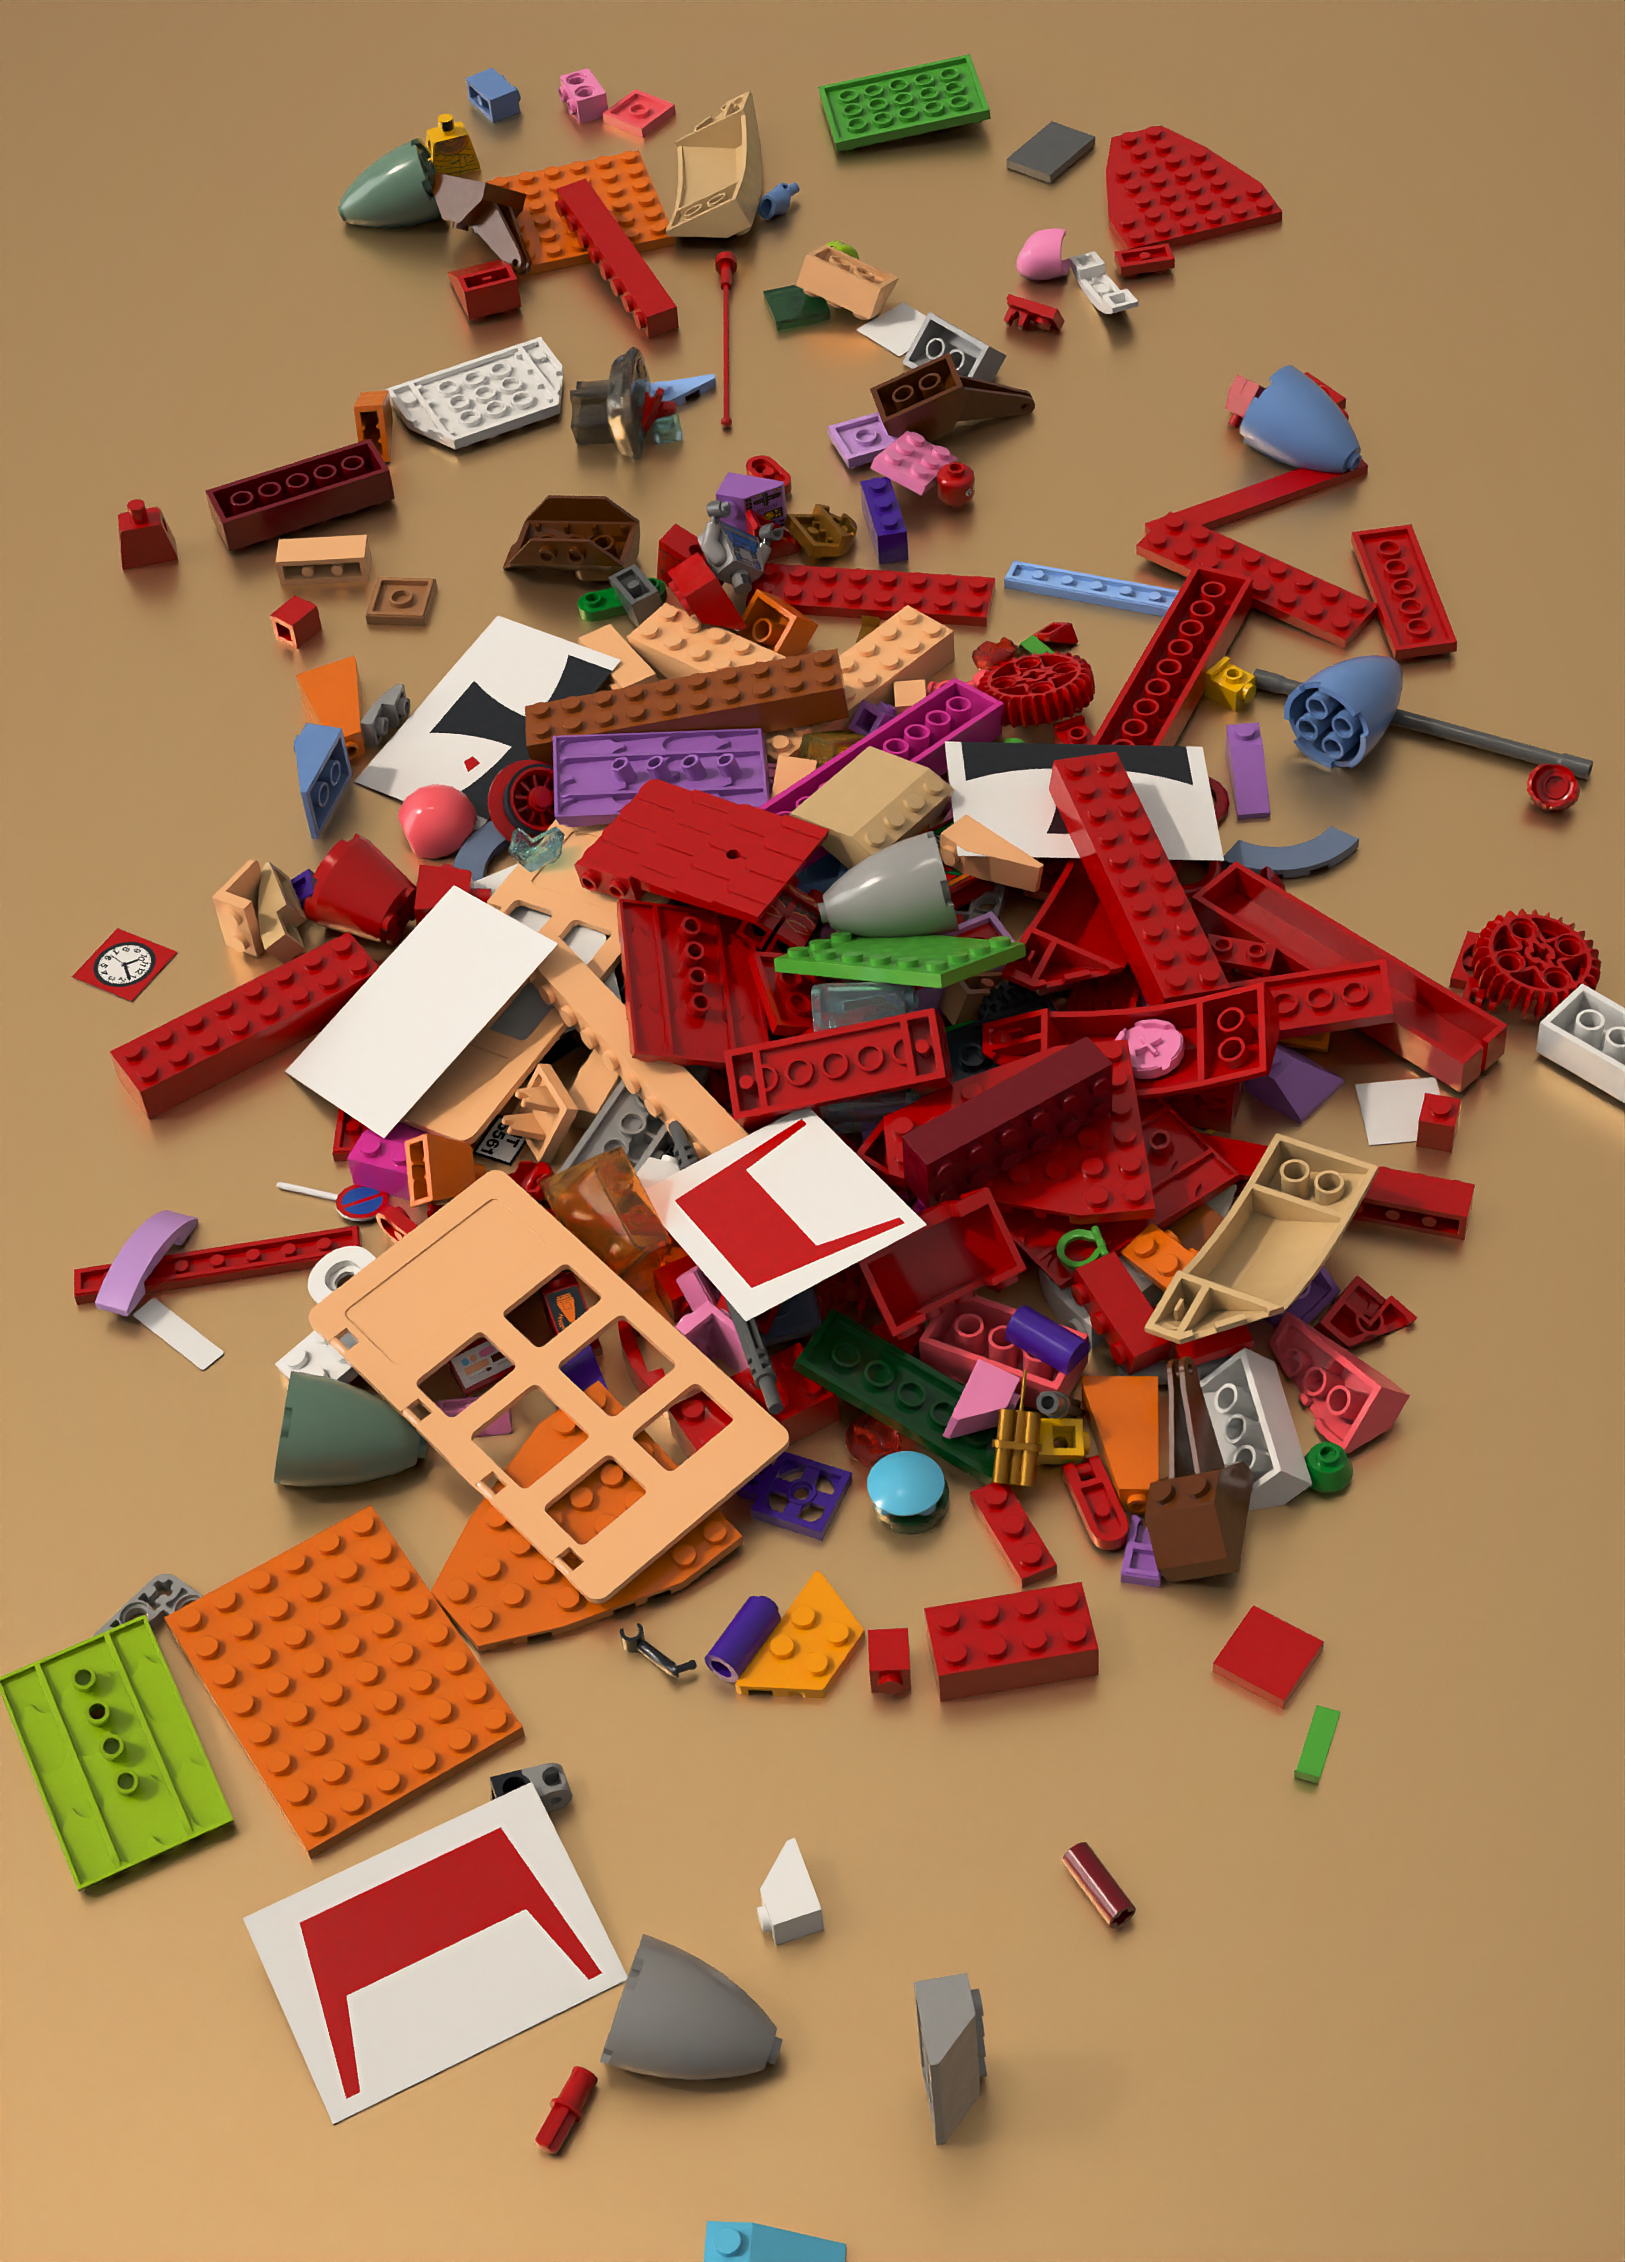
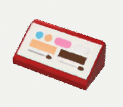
M486 1338L468 1345L448 1361L450 1373L466 1397L501 1381L515 1369V1366Z

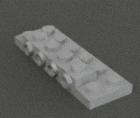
M702 1065L683 1066L702 1086L712 1068ZM621 1080L549 1184V1194L585 1211L618 1213L625 1202L630 1204L634 1198V1195L627 1191V1187L647 1159L652 1157L661 1160L662 1155H666L664 1151L668 1145L675 1146L665 1123L658 1116L653 1117L646 1109L644 1101L636 1093L631 1094L625 1087L623 1080Z

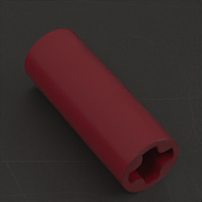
M1087 1842L1074 1845L1064 1854L1062 1863L1110 1928L1120 1927L1132 1918L1136 1911L1135 1906Z

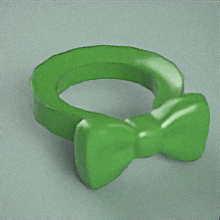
M1093 1226L1091 1231L1084 1229L1071 1230L1059 1239L1056 1247L1060 1263L1067 1269L1074 1271L1080 1266L1109 1254L1106 1242L1102 1238L1098 1226ZM1075 1240L1095 1242L1098 1246L1093 1254L1084 1261H1072L1065 1255L1066 1247Z

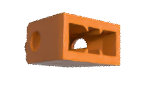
M428 1133L405 1141L411 1208L450 1202L487 1173L484 1165L474 1164L473 1149L469 1144Z

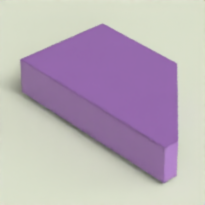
M1132 1515L1121 1570V1582L1160 1588L1162 1575L1157 1570L1149 1532L1142 1524V1519L1138 1515Z

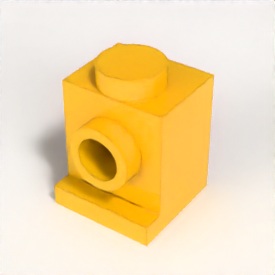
M1224 656L1206 672L1205 696L1235 712L1245 703H1249L1255 696V676L1231 664L1230 658Z
M1041 1418L1038 1444H1042V1452L1037 1453L1036 1466H1041V1464L1064 1465L1071 1462L1074 1465L1080 1464L1083 1457L1089 1454L1090 1449L1089 1432L1083 1431V1419ZM1060 1441L1065 1445V1448H1054L1053 1442Z

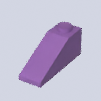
M1259 722L1226 725L1225 755L1237 820L1270 817V805Z

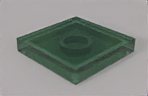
M796 284L763 291L765 303L777 330L830 320L831 315L826 300L820 296L811 297L803 292L804 289L796 286Z

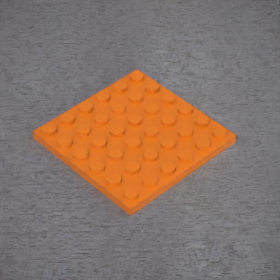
M639 150L625 151L622 154L613 156H600L583 162L575 161L559 167L550 166L544 170L522 172L519 175L497 177L486 181V183L526 194L523 211L516 217V221L531 259V269L526 275L516 273L518 278L591 263L587 249L581 248L575 232H570L564 216H559L555 207V201L558 200L557 188L585 178L639 253L675 245V236H668L665 232L669 222Z

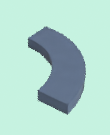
M491 820L467 839L459 850L453 866L471 871L473 882L486 877L487 866L492 857L498 856L512 843L507 841L498 832Z
M1330 826L1316 838L1292 846L1267 847L1238 840L1223 856L1224 861H1221V866L1227 869L1237 861L1258 875L1266 866H1269L1277 875H1282V878L1310 875L1311 870L1324 866L1330 868L1351 855L1359 847V838Z

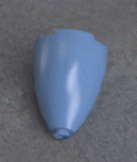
M1287 365L1276 371L1269 378V382L1272 384L1262 392L1259 399L1257 397L1253 398L1243 417L1240 427V434L1244 436L1243 442L1261 454L1295 468L1329 473H1344L1348 469L1350 471L1356 469L1362 459L1360 455L1361 448L1350 423L1338 405L1319 385L1296 367Z
M1370 655L1341 661L1311 676L1292 691L1285 702L1284 719L1289 720L1291 728L1297 737L1293 742L1310 760L1329 769H1332L1334 766L1350 768L1356 766L1376 746L1395 715L1403 688L1402 669L1398 662L1390 657Z

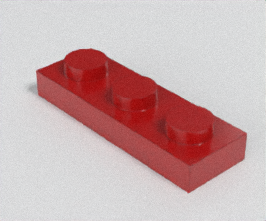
M993 1482L970 1492V1501L1021 1588L1057 1574L1056 1562L1009 1484Z

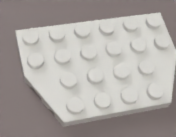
M538 337L387 388L386 390H389L392 406L408 429L450 448L458 449L560 414L564 373L562 364L544 340Z

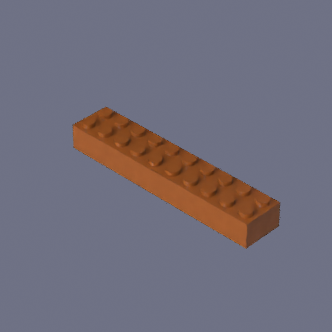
M838 648L820 650L815 653L799 656H788L783 659L767 662H756L734 668L728 667L707 673H695L680 678L663 679L658 682L642 685H631L615 690H603L577 697L570 696L565 699L538 702L525 706L526 746L530 760L541 761L552 767L553 736L761 728L763 733L849 718Z

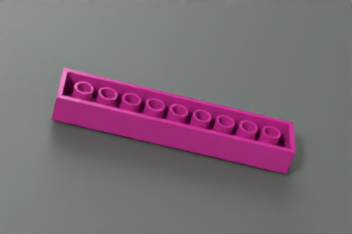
M954 678L758 808L782 817L784 814L790 815L793 810L869 746L928 767L940 777L948 772L945 741H993L1002 735L1001 716L1004 710V703L998 702L997 699ZM820 846L799 873L829 852L823 846Z

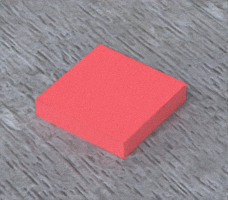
M635 89L602 114L604 123L643 138L676 114L675 104Z

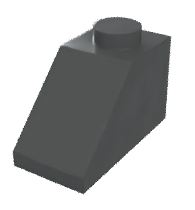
M635 564L608 577L626 613L636 627L640 626L663 605L659 591Z

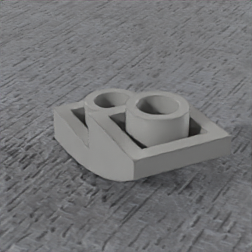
M397 684L375 701L363 717L360 724L365 746L377 748L382 737L386 736L388 728H399L404 716H408L410 699L406 698L404 684Z

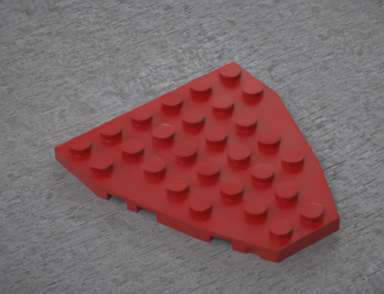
M1151 126L1144 130L1125 132L1122 135L1111 138L1106 166L1109 229L1123 250L1169 243L1170 248L1282 221V210L1261 182L1197 142L1163 126Z
M1128 1039L1093 1042L1113 1063L1111 1112L1104 1118L1097 1121L1094 1120L1078 1129L1072 1136L1056 1141L1041 1153L1027 1157L1018 1162L1012 1169L1002 1171L986 1180L981 1186L971 1188L964 1193L989 1187L999 1211L1012 1213L1013 1207L1034 1211L1035 1217L1044 1219L1047 1218L1048 1213L1067 1216L1069 1217V1223L1080 1225L1155 1218V1203ZM1069 1045L1054 1046L953 1082V1087L939 1089L884 1116L883 1127L889 1183L904 1188L908 1187L904 1178L903 1135ZM960 1195L957 1196L954 1200H961Z

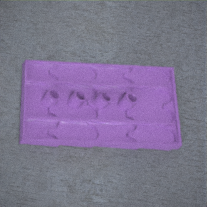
M761 728L553 736L555 818L559 825H565L566 827L612 823L620 814L622 808L637 795L641 786L653 779H659L690 791L697 789L739 805L748 804L758 808L771 799L765 735Z

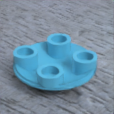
M913 1451L895 1452L883 1457L872 1467L867 1479L869 1496L874 1503L876 1511L882 1515H929L936 1510V1503L941 1498L945 1486L944 1475L940 1466L930 1457Z

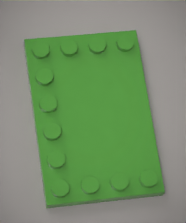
M970 54L818 87L837 152L851 151L857 147L969 123L976 124L983 120L991 119L990 109Z
M835 932L831 934V939H816L810 941L808 947L799 946L787 949V954L774 958L775 972L944 988L1026 957L1025 943L1011 942L1008 936L992 937L987 940L930 934L903 937H861L851 935L848 932Z

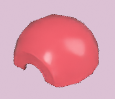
M432 784L418 788L406 797L398 810L400 824L415 856L418 858L436 859L455 852L463 846V842L473 831L475 821H478L476 808L467 795L453 786Z

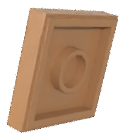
M378 577L365 615L367 624L426 626L437 590L436 579Z

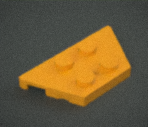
M817 1570L814 1572L776 1628L736 1681L735 1688L737 1693L749 1695V1690L772 1691L773 1696L780 1697L801 1695L805 1698H824L865 1640V1630L821 1572Z

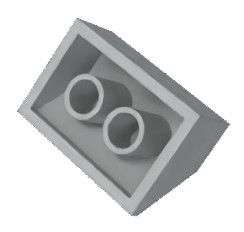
M929 312L902 363L914 369L944 354L950 353L958 374L992 382L1007 355Z

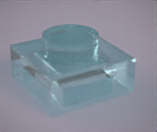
M678 414L656 419L651 426L654 444L683 440Z

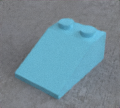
M707 2221L704 2262H846L847 2247L844 2243L752 2222Z

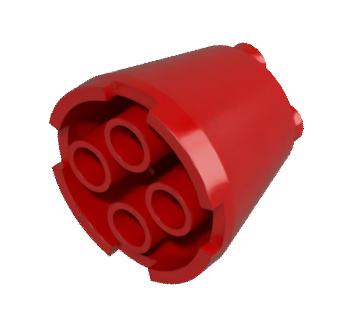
M355 833L353 839L348 842L341 839L326 854L313 876L317 879L312 898L310 896L307 897L304 904L306 917L321 927L342 933L350 932L353 936L395 946L400 941L403 929L409 920H415L414 906L417 887L370 840Z

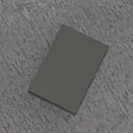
M1051 121L1006 159V167L1051 183L1095 145V136Z

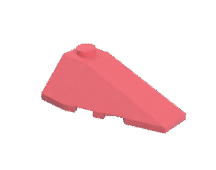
M1290 1312L1285 1313L1268 1343L1287 1377L1292 1378L1299 1389L1301 1402L1304 1406L1309 1407L1316 1421L1314 1424L1319 1433L1330 1442L1342 1447L1347 1454L1389 1430L1410 1397L1409 1394L1386 1376Z

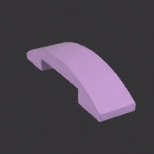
M163 1210L147 1219L131 1235L113 1261L95 1301L96 1308L128 1317L146 1293L144 1281L172 1244L181 1246L197 1226L198 1218Z

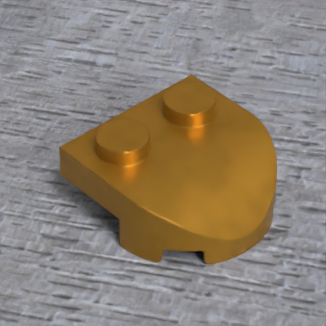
M815 504L812 514H787L783 524L809 556L822 558L839 557L850 549L857 532L855 521L845 513L841 517L829 513V506Z

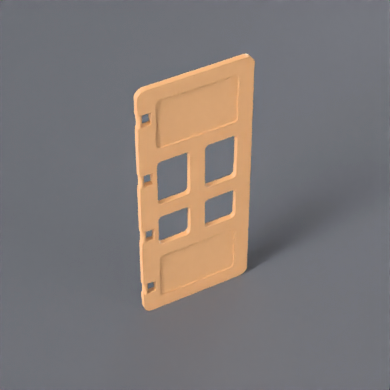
M555 820L545 832V836L536 846L531 848L489 898L487 904L508 916L518 906H525L551 915V918L538 932L542 935L552 929L563 940L571 929L578 925L610 935L608 940L587 964L593 973L604 983L622 961L617 918V902L619 899L608 894L589 891L583 888L574 865L582 858L586 849L596 842L602 835L603 830L611 823L566 827L565 825H559L557 820ZM551 840H556L557 842L550 851L545 849ZM646 891L639 901L667 904L671 898ZM525 981L399 1122L469 1145L474 1143L568 1028L562 1020L559 1011L553 1006L525 1040H518L491 1030L490 1028L525 987L527 984Z

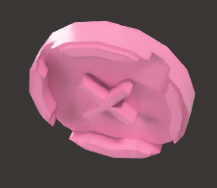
M1159 1019L1141 1020L1134 1023L1135 1027L1128 1031L1126 1028L1122 1030L1115 1039H1128L1133 1076L1137 1079H1153L1168 1074L1180 1064L1184 1057L1185 1044L1183 1036L1168 1021Z

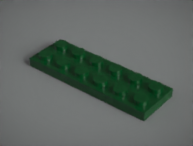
M832 1308L796 1359L793 1369L986 1485L991 1484L996 1448L992 1447V1440L997 1438L998 1426L952 1439L943 1436L965 1387Z

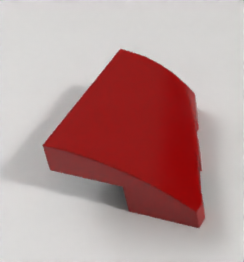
M1357 1275L1313 1328L1344 1349H1348L1411 1325L1417 1317L1392 1295L1385 1299Z

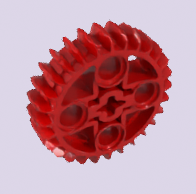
M1048 651L1044 654H1036L1035 652L1029 656L1023 654V657L1017 659L1012 657L1009 662L1001 661L1000 666H992L991 671H986L978 684V690L997 699L998 702L1004 703L1001 725L1005 727L1011 724L1013 728L1019 725H1023L1025 729L1029 725H1036L1037 727L1039 724L1045 723L1050 725L1051 722L1056 720L1062 722L1064 717L1072 718L1074 712L1081 713L1083 708L1090 705L1095 694V682L1091 665L1078 655L1072 656L1069 652L1062 655L1059 651L1054 654H1049Z
M1521 909L1517 916L1512 911H1508L1505 917L1497 915L1494 921H1488L1485 928L1478 935L1471 956V968L1474 970L1473 978L1479 980V989H1488L1486 998L1496 997L1498 999L1496 1002L1497 1006L1502 1004L1509 1006V1013L1514 1009L1521 1011L1522 1018L1527 1013L1533 1014L1536 1021L1541 1015L1547 1017L1581 984L1595 991L1600 979L1602 962L1598 959L1599 951L1592 949L1593 940H1584L1585 931L1576 932L1574 930L1575 923L1566 925L1563 923V917H1560L1558 920L1550 918L1549 912L1545 916L1538 915L1536 909L1532 911V914H1527L1524 909ZM1499 948L1500 951L1494 952V949ZM1576 976L1578 980L1574 981L1572 977Z

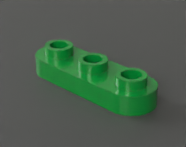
M648 578L659 591L664 603L667 599L665 583L656 578ZM613 587L586 593L578 600L579 615L586 621H599L627 614Z

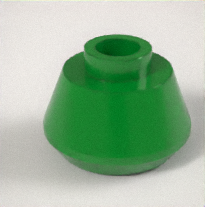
M1332 1442L1318 1443L1304 1456L1312 1481L1310 1488L1319 1492L1330 1493L1339 1491L1350 1483L1353 1476V1465L1343 1448Z

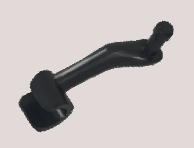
M637 1623L638 1635L632 1638L625 1636L623 1628L620 1629L624 1650L631 1653L640 1651L670 1676L678 1678L679 1673L697 1668L695 1660H689V1662L676 1666L675 1662L645 1641L641 1624Z

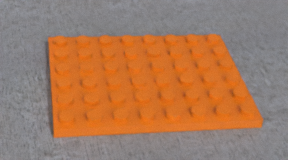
M372 1505L164 1617L170 1632L310 1859L525 1735L523 1726Z

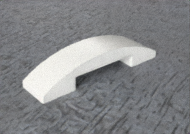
M1095 251L1069 258L1070 266L1081 289L1099 311L1105 314H1112L1139 306L1138 300L1128 289L1120 290L1108 277L1105 262Z

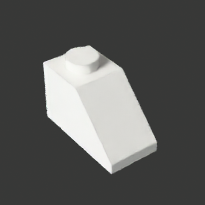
M796 1839L787 1840L760 1888L762 1906L756 1908L763 1932L771 1930L776 1946L824 1930L822 1909Z

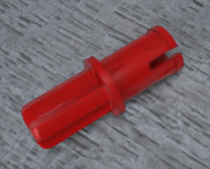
M574 2066L558 2098L551 2100L550 2107L552 2109L535 2138V2144L542 2151L556 2154L574 2122L581 2120V2109L591 2090L598 2082V2078L591 2071L580 2066Z

